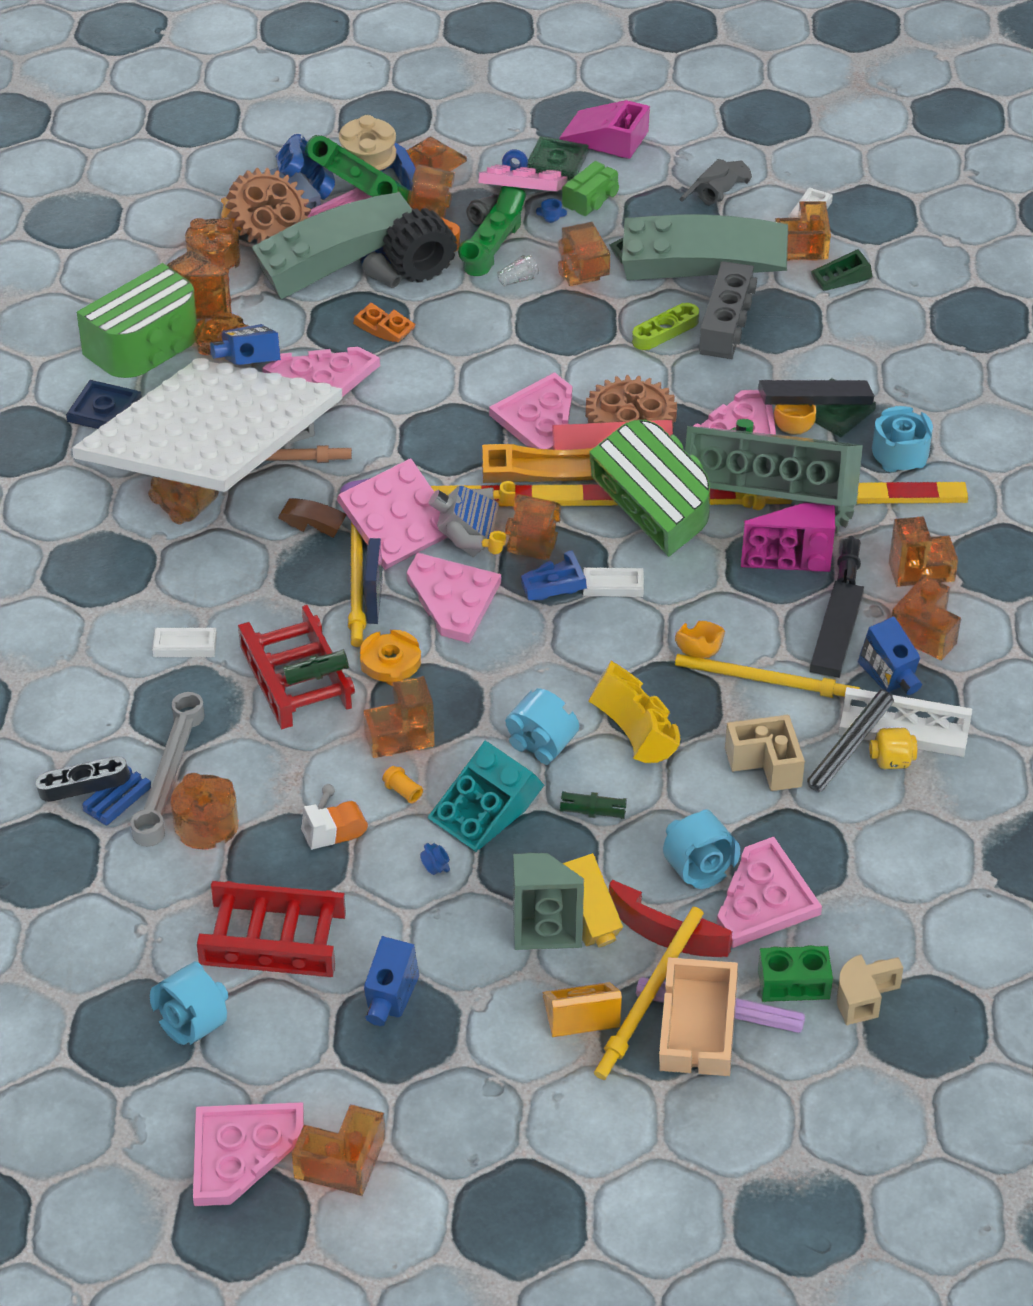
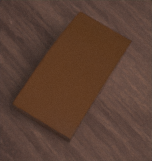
M289 498L278 518L302 532L305 531L309 524L321 533L334 538L347 514L319 502Z

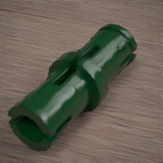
M341 649L340 651L319 657L312 655L309 660L283 666L287 683L290 686L312 678H316V680L323 679V675L349 669V663L344 649Z
M562 791L561 799L565 802H560V812L589 814V818H596V815L625 819L627 798L598 796V793L591 792V795Z

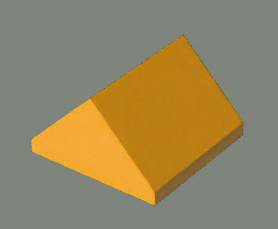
M610 982L543 992L552 1037L620 1027L621 991Z

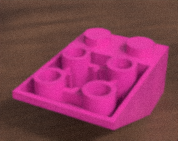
M624 100L579 110L560 136L559 141L630 159L649 132L650 106Z
M805 502L744 521L741 567L830 572L835 535V506Z

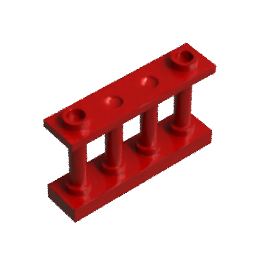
M308 605L302 606V623L268 633H255L250 622L238 625L240 647L281 730L293 726L292 713L296 712V708L336 696L340 697L346 710L352 708L351 695L355 694L354 684L351 677H345L342 670L326 674L329 676L332 685L293 697L291 694L286 695L285 687H289L285 675L276 674L274 671L276 666L316 654L319 657L333 653L322 633V625L318 615L313 616ZM307 634L311 642L310 644L273 655L270 652L265 653L264 646ZM312 679L304 680V681H301V682H298V683H295V684H299V683H302V682H305V681H309V680H312Z
M212 881L213 907H219L213 934L199 933L197 952L201 965L322 977L334 976V946L327 945L332 918L345 919V893L330 890L319 891L243 884L232 881ZM233 909L252 910L246 937L226 936ZM266 912L285 914L279 941L260 939ZM299 915L319 917L313 944L293 942Z

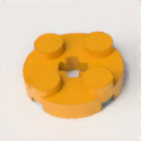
M390 630V634L383 635L380 634V631L373 633L363 641L360 647V666L362 672L375 680L386 682L390 686L401 685L404 679L414 675L421 665V650L417 639L402 630ZM392 654H396V657L394 658H387L384 656H391Z

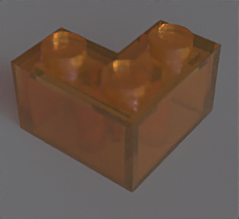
M799 201L798 218H775V222L788 224L787 261L828 259L831 231L826 201Z
M593 222L563 227L562 238L558 240L561 261H558V270L561 277H565L569 286L598 281L600 277L610 275V252Z
M924 516L894 519L888 562L896 587L954 582L958 558L950 535L931 537Z
M923 575L892 609L891 617L894 616L916 649L942 661L957 644L961 617L947 611L950 587Z
M424 676L393 682L394 704L363 710L364 732L373 758L435 746L433 701Z
M350 1104L339 1133L304 1125L292 1152L294 1179L363 1196L386 1138L384 1113Z

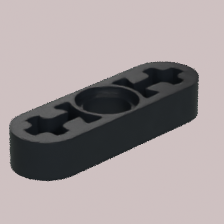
M114 756L47 771L36 779L35 785L40 798L51 802L121 786L129 780L131 774L126 760L123 757ZM83 777H88V778L85 779V780L77 781V780H79V779H81V778H83Z

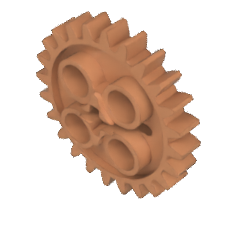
M255 168L253 173L247 170L243 176L239 175L229 188L230 191L226 196L229 201L225 208L231 211L227 217L236 219L232 227L240 226L242 229L239 235L247 233L249 235V243L256 239L258 244L286 228L309 218L308 215L311 209L306 207L309 199L301 198L305 191H297L295 189L297 182L290 184L288 182L289 175H286L283 179L280 178L279 170L274 175L270 174L269 168H266L263 174L259 168Z
M626 375L625 380L621 381L619 377L615 376V382L612 383L609 380H604V386L597 384L596 391H590L589 398H586L585 417L588 418V423L672 420L673 428V422H676L677 402H674V395H669V388L661 389V382L654 385L651 384L652 378H648L644 382L641 381V376L639 375L635 380H631L630 376Z

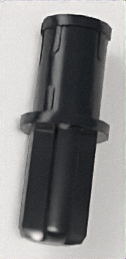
M848 536V539L843 540L842 553L837 560L839 567L837 581L844 583L849 581V584L856 585V573L861 566L859 558L861 542L859 539L854 538V536Z

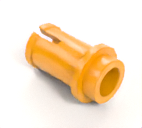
M391 766L383 774L382 780L385 782V787L389 790L394 789L410 804L415 803L422 796L424 790L422 786L409 778L402 767Z

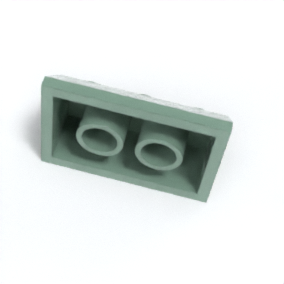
M530 852L513 854L515 950L582 948L584 878L548 853Z

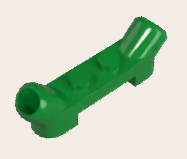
M314 135L307 142L305 153L308 158L367 195L375 197L400 192L406 202L410 204L412 194L409 189L329 138L322 135Z
M502 186L497 203L470 240L467 239L460 244L458 255L464 261L463 268L468 275L483 276L487 274L494 265L495 253L509 233L515 234L520 228L521 211L526 198L524 190L516 187Z

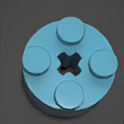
M907 406L891 407L881 413V416L875 421L872 453L875 459L882 464V468L885 471L923 468L926 465L933 431L931 419L923 412H921V415L914 413L913 408Z
M537 688L534 692L531 690L505 720L506 727L511 735L509 738L510 744L518 751L522 752L527 749L534 753L535 757L545 765L550 764L579 731V721L573 711L569 715L562 708L566 703L561 698L541 688Z
M702 810L682 820H674L666 828L667 837L663 845L664 857L684 882L693 885L694 888L705 889L718 884L727 877L725 871L729 866L735 867L740 857L739 843L710 810Z
M196 961L186 965L151 988L150 1003L153 1012L157 1009L160 1010L163 1017L159 1021L161 1027L178 1044L185 1045L190 1042L191 1045L223 1025L227 1020L225 1001L229 996L225 986L220 982H214L205 972L202 965Z

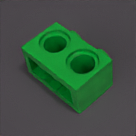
M807 945L804 947L774 946L760 948L758 975L762 1002L830 1000L833 975L828 946Z

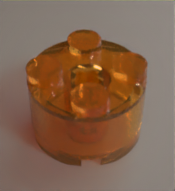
M418 164L412 182H414L412 191H409L407 202L412 210L418 208L421 211L422 208H427L429 211H435L441 218L445 219L446 208L450 207L452 193L449 192V187L452 188L455 172Z
M222 217L220 219L205 220L196 218L190 222V227L185 233L189 268L197 267L201 275L205 277H219L229 274L230 268L234 266L237 268L240 265L239 232L236 227H232L233 220L231 218Z
M155 476L151 479V489L148 491L151 501L159 504L169 514L172 521L179 525L194 520L219 494L218 490Z
M518 494L514 502V518H508L505 528V534L510 536L507 543V552L547 560V558L551 557L557 541L558 532L555 530L556 522L560 523L561 505L554 501Z
M198 773L185 775L183 781L174 789L171 795V810L175 833L178 834L180 840L185 845L202 850L215 848L216 843L225 840V843L231 840L239 826L237 800L233 783L229 779L214 775H200Z

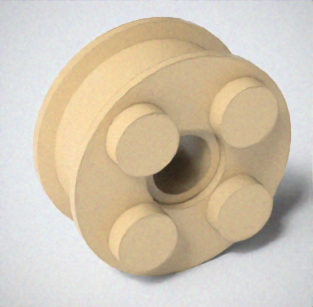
M364 115L359 119L348 122L341 128L339 142L342 148L379 171L389 167L396 158V148L394 146L396 132L389 123L376 119L371 115Z

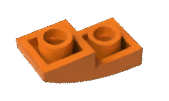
M372 302L354 317L353 324L362 330L392 342H400L416 325L396 310L388 314Z

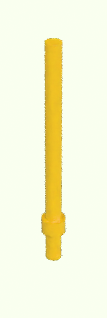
M351 522V612L348 615V628L351 630V645L360 647L363 643V630L366 628V615L363 613V538Z
M677 654L675 666L820 692V696L833 698L834 695L845 697L847 687L860 689V687L836 683L835 679L823 677V680L683 654Z
M694 906L691 908L617 1034L611 1036L605 1045V1054L594 1071V1075L599 1079L606 1080L616 1061L622 1059L628 1050L629 1039L666 979L668 957H679L704 915L700 908Z

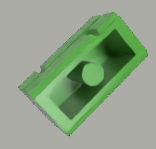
M594 161L562 186L563 206L572 211L575 209L577 213L583 216H587L594 209L598 210L605 200L609 197H614L619 190L617 170L608 166L605 167L604 164Z

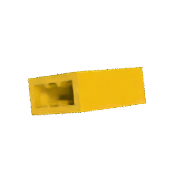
M592 853L563 863L584 878L582 941L585 946L597 944L598 947H603L617 940L616 936L622 930L623 925L594 854Z

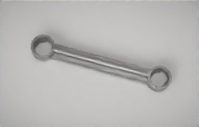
M184 692L177 695L172 701L174 724L144 810L135 813L130 821L133 840L140 846L150 847L157 845L165 836L162 815L192 727L199 725L205 717L203 699L196 693ZM194 707L191 710H185V712H180V710L183 708ZM143 825H155L152 828L144 829V831L138 830Z

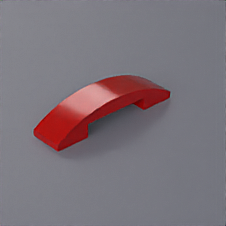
M612 879L609 883V893L620 920L644 938L668 948L683 921L641 904V891ZM702 918L681 953L704 957H728L731 952L733 931Z

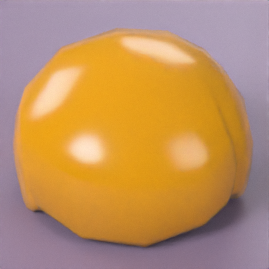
M775 405L773 412L775 424L783 432L791 435H801L814 425L816 406Z
M703 620L698 621L692 629H688L687 624L684 623L675 634V642L681 651L688 656L710 658L720 650L725 630L722 626Z

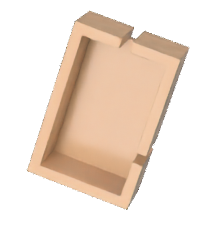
M668 957L659 1051L660 1071L692 1073V1067H698V1074L730 1076L738 963Z

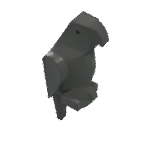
M717 159L679 200L682 202L693 192H698V197L708 206L717 201L721 202L724 197L723 193L729 191L735 183L745 181L748 184L752 178L750 168L742 160L726 162L722 159Z

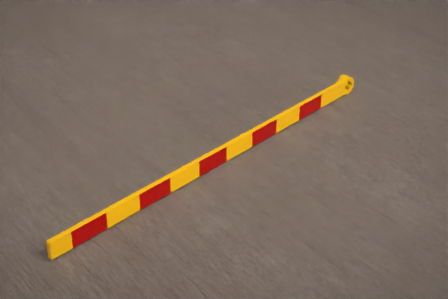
M965 482L859 483L857 504L968 503L969 497ZM599 484L515 485V499L511 504L506 505L501 503L499 499H495L499 506L618 505ZM500 485L431 486L434 492L440 490L446 495H449L458 486L470 489L494 488V491L500 490ZM710 488V505H743L742 499L747 493ZM763 496L766 501L765 504H791L793 501L791 499Z

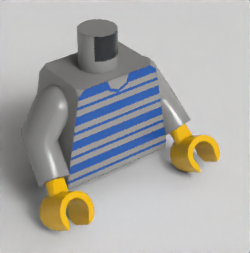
M504 481L500 485V490L495 491L494 488L470 489L458 486L449 495H446L440 490H436L429 500V505L440 511L437 524L439 531L452 540L456 547L463 549L472 557H475L485 547L488 548L490 553L499 554L503 549V545H505L506 534L501 531H493L499 506L495 499H499L501 503L506 505L511 504L515 499V483Z

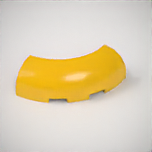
M610 661L588 702L606 713L625 732L633 747V759L643 763H658L668 759L680 745L678 726L676 724L671 725L667 718L670 711L657 696L649 697L641 688L643 683L615 662Z

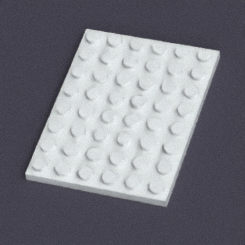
M197 358L72 447L73 458L226 492L342 399V388L332 387L328 383L308 382L304 378L283 377L279 373L258 372L255 368L234 367L230 363L219 364L209 362L206 358Z

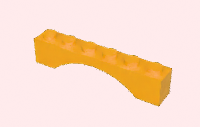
M514 444L482 445L483 483L594 480L591 476L589 451L593 448L550 450Z

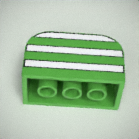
M164 263L76 312L82 355L115 377L132 378L143 375L192 346L198 338L194 288L187 279Z
M634 420L622 425L589 451L592 478L668 557L706 526L710 516V484L708 476L702 469L703 466L699 459L693 454L689 456L683 450L682 443L675 435L669 436L663 428L654 422Z

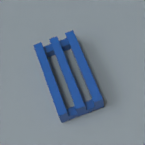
M128 766L131 774L129 780L121 786L96 791L82 803L83 811L107 826L151 788V781L146 777L142 779L141 774L137 771L132 773V768ZM133 785H136V786H135L133 789H131L126 795L122 796V795H123L126 791H128ZM112 803L114 804L105 813L102 814V812L105 809H107Z

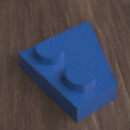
M573 550L564 553L565 560L556 565L548 561L538 569L531 570L521 576L522 587L528 601L544 600L550 596L573 594L578 590L587 589L586 577Z

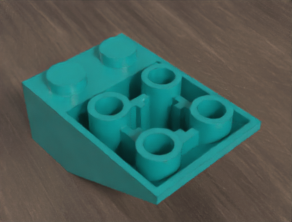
M485 740L427 818L477 852L523 814L545 785L532 771Z

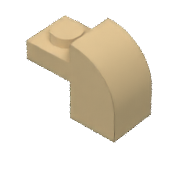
M858 955L844 964L839 977L837 1006L846 1025L879 1017L882 998L880 993L900 989L904 967L899 957L877 960L872 964L866 965L862 955Z

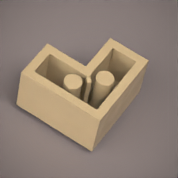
M789 715L727 723L725 751L732 772L763 768L770 791L802 787L805 760Z

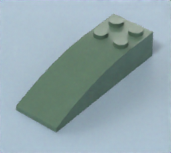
M400 192L370 197L321 212L286 228L251 248L260 269L282 300L383 247L385 244L383 239L384 236L388 235L387 229L389 226L392 227L394 225L393 221L396 218L400 219L403 217L402 214L405 212L411 213L412 208Z
M706 214L625 218L622 263L627 280L718 275L722 261L754 266L753 273L787 271L788 224L753 218Z
M687 426L685 452L689 456L693 454L699 459L703 466L702 469L708 476L711 489L834 506L857 505L863 445Z

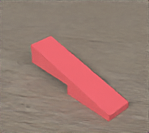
M672 420L651 421L663 428L669 436L673 434ZM628 422L552 425L553 450L594 448Z

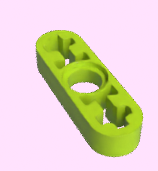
M681 303L635 326L632 333L633 346L640 350H650L696 327L699 323V308L692 303ZM660 325H671L672 327L663 328Z

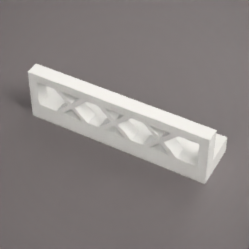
M846 688L839 728L840 736L847 731L864 710L863 707L852 706L851 699L864 701L868 705L877 692ZM892 695L894 703L891 706L896 707L899 711L896 713L886 711L864 739L869 741L875 740L877 731L882 728H906L911 735L916 736L917 749L964 757L972 709ZM918 711L927 712L931 717L921 718L915 713ZM946 718H963L964 723L963 725L950 723Z

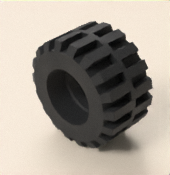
M417 208L413 209L411 213L405 212L402 214L403 217L400 219L396 218L393 221L394 225L392 227L389 226L387 229L388 235L384 236L383 239L385 243L383 251L404 279L406 278L410 282L416 280L417 283L423 282L424 279H427V281L431 280L433 276L442 274V270L444 268L447 269L450 265V260L454 259V251L457 250L456 237L442 218L433 210L429 211L427 208H422L419 211Z

